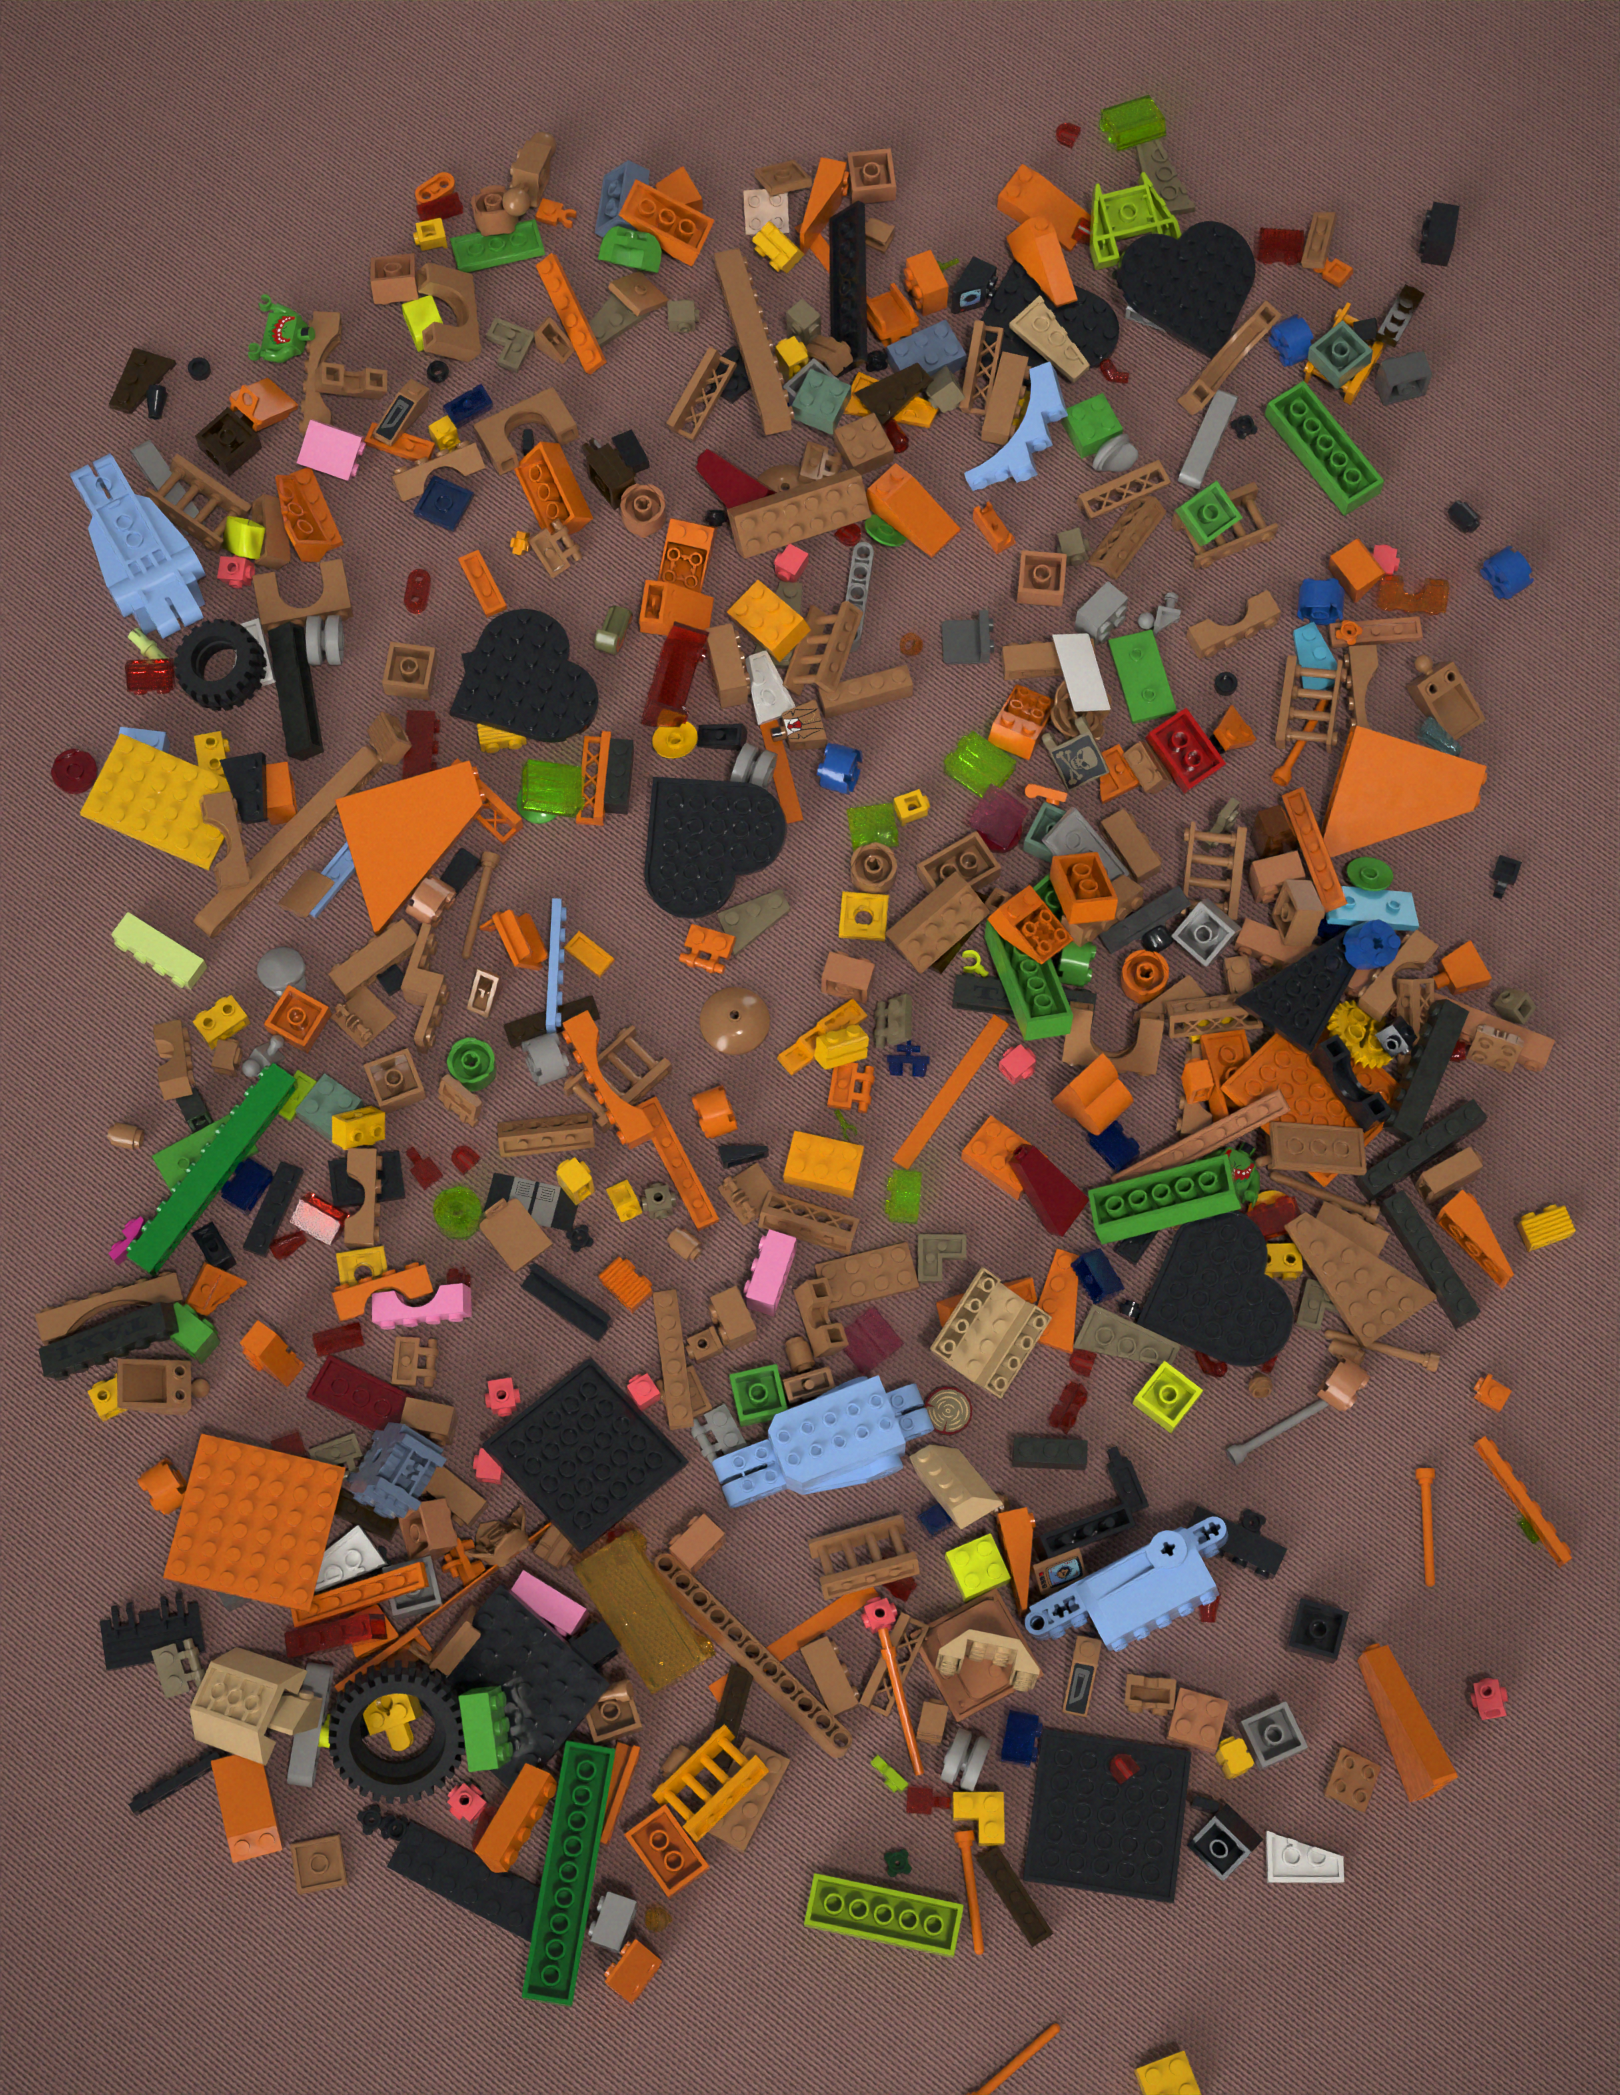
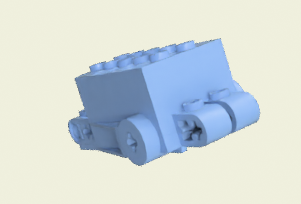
M111 453L92 462L98 474L97 477H95L88 464L69 473L92 515L88 527L89 534L106 586L122 616L125 618L133 614L145 635L157 629L162 639L181 630L177 618H180L184 627L203 619L204 617L199 607L205 605L197 580L205 577L206 574L188 541L154 502L148 497L134 494ZM104 487L111 498L108 499L105 495V492L103 491Z
M879 1375L869 1379L867 1376H862L832 1388L810 1402L776 1414L768 1429L769 1439L724 1455L712 1462L719 1483H727L722 1486V1490L729 1508L742 1507L786 1489L806 1495L869 1483L898 1472L904 1467L900 1457L905 1456L906 1442L934 1430L927 1409H919L924 1406V1402L917 1385L910 1384L886 1393Z
M1209 1517L1188 1529L1179 1527L1173 1531L1165 1530L1159 1532L1153 1537L1151 1543L1030 1606L1031 1612L1025 1618L1026 1629L1037 1640L1043 1641L1049 1638L1056 1640L1066 1634V1629L1074 1626L1075 1629L1081 1627L1088 1622L1087 1618L1091 1617L1107 1649L1118 1652L1126 1648L1128 1643L1136 1639L1139 1641L1149 1636L1150 1632L1158 1627L1162 1629L1170 1625L1173 1619L1179 1616L1185 1617L1192 1613L1194 1608L1202 1604L1205 1606L1215 1601L1216 1597L1219 1596V1592L1202 1557L1205 1556L1208 1559L1219 1553L1218 1549L1226 1544L1228 1531L1224 1521L1218 1517ZM1216 1529L1219 1535L1215 1536L1211 1530ZM1205 1533L1208 1535L1210 1540L1207 1541V1538L1204 1535ZM1067 1606H1069L1072 1613L1068 1612ZM1063 1610V1618L1059 1617L1058 1611ZM1038 1621L1045 1622L1041 1630H1034V1625Z

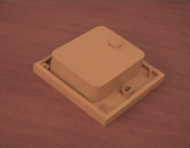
M996 1588L928 1624L930 1629L918 1652L946 1705L949 1706L948 1708L956 1723L1018 1691L1013 1689L1014 1685L1009 1684L1012 1664H1007V1667H1001L992 1664L993 1660L983 1659L982 1662L969 1660L968 1655H964L960 1674L955 1673L954 1676H945L939 1673L940 1670L935 1669L939 1649L967 1630L972 1629L1019 1639L1040 1669L1038 1679L1044 1677L1040 1666ZM920 1628L909 1634L911 1640L918 1639L923 1629Z

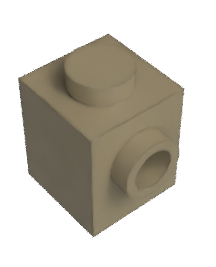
M680 299L678 301H667L669 332L688 333L696 331L695 322H699V309H694V300Z
M1080 527L1058 533L1060 546H1057L1058 553L1067 554L1066 563L1068 566H1078L1083 564L1084 561L1090 560L1088 551H1091V546L1088 538H1084Z
M1509 987L1505 988L1493 1004L1504 1020L1522 1025L1526 1023L1537 1008L1527 992Z

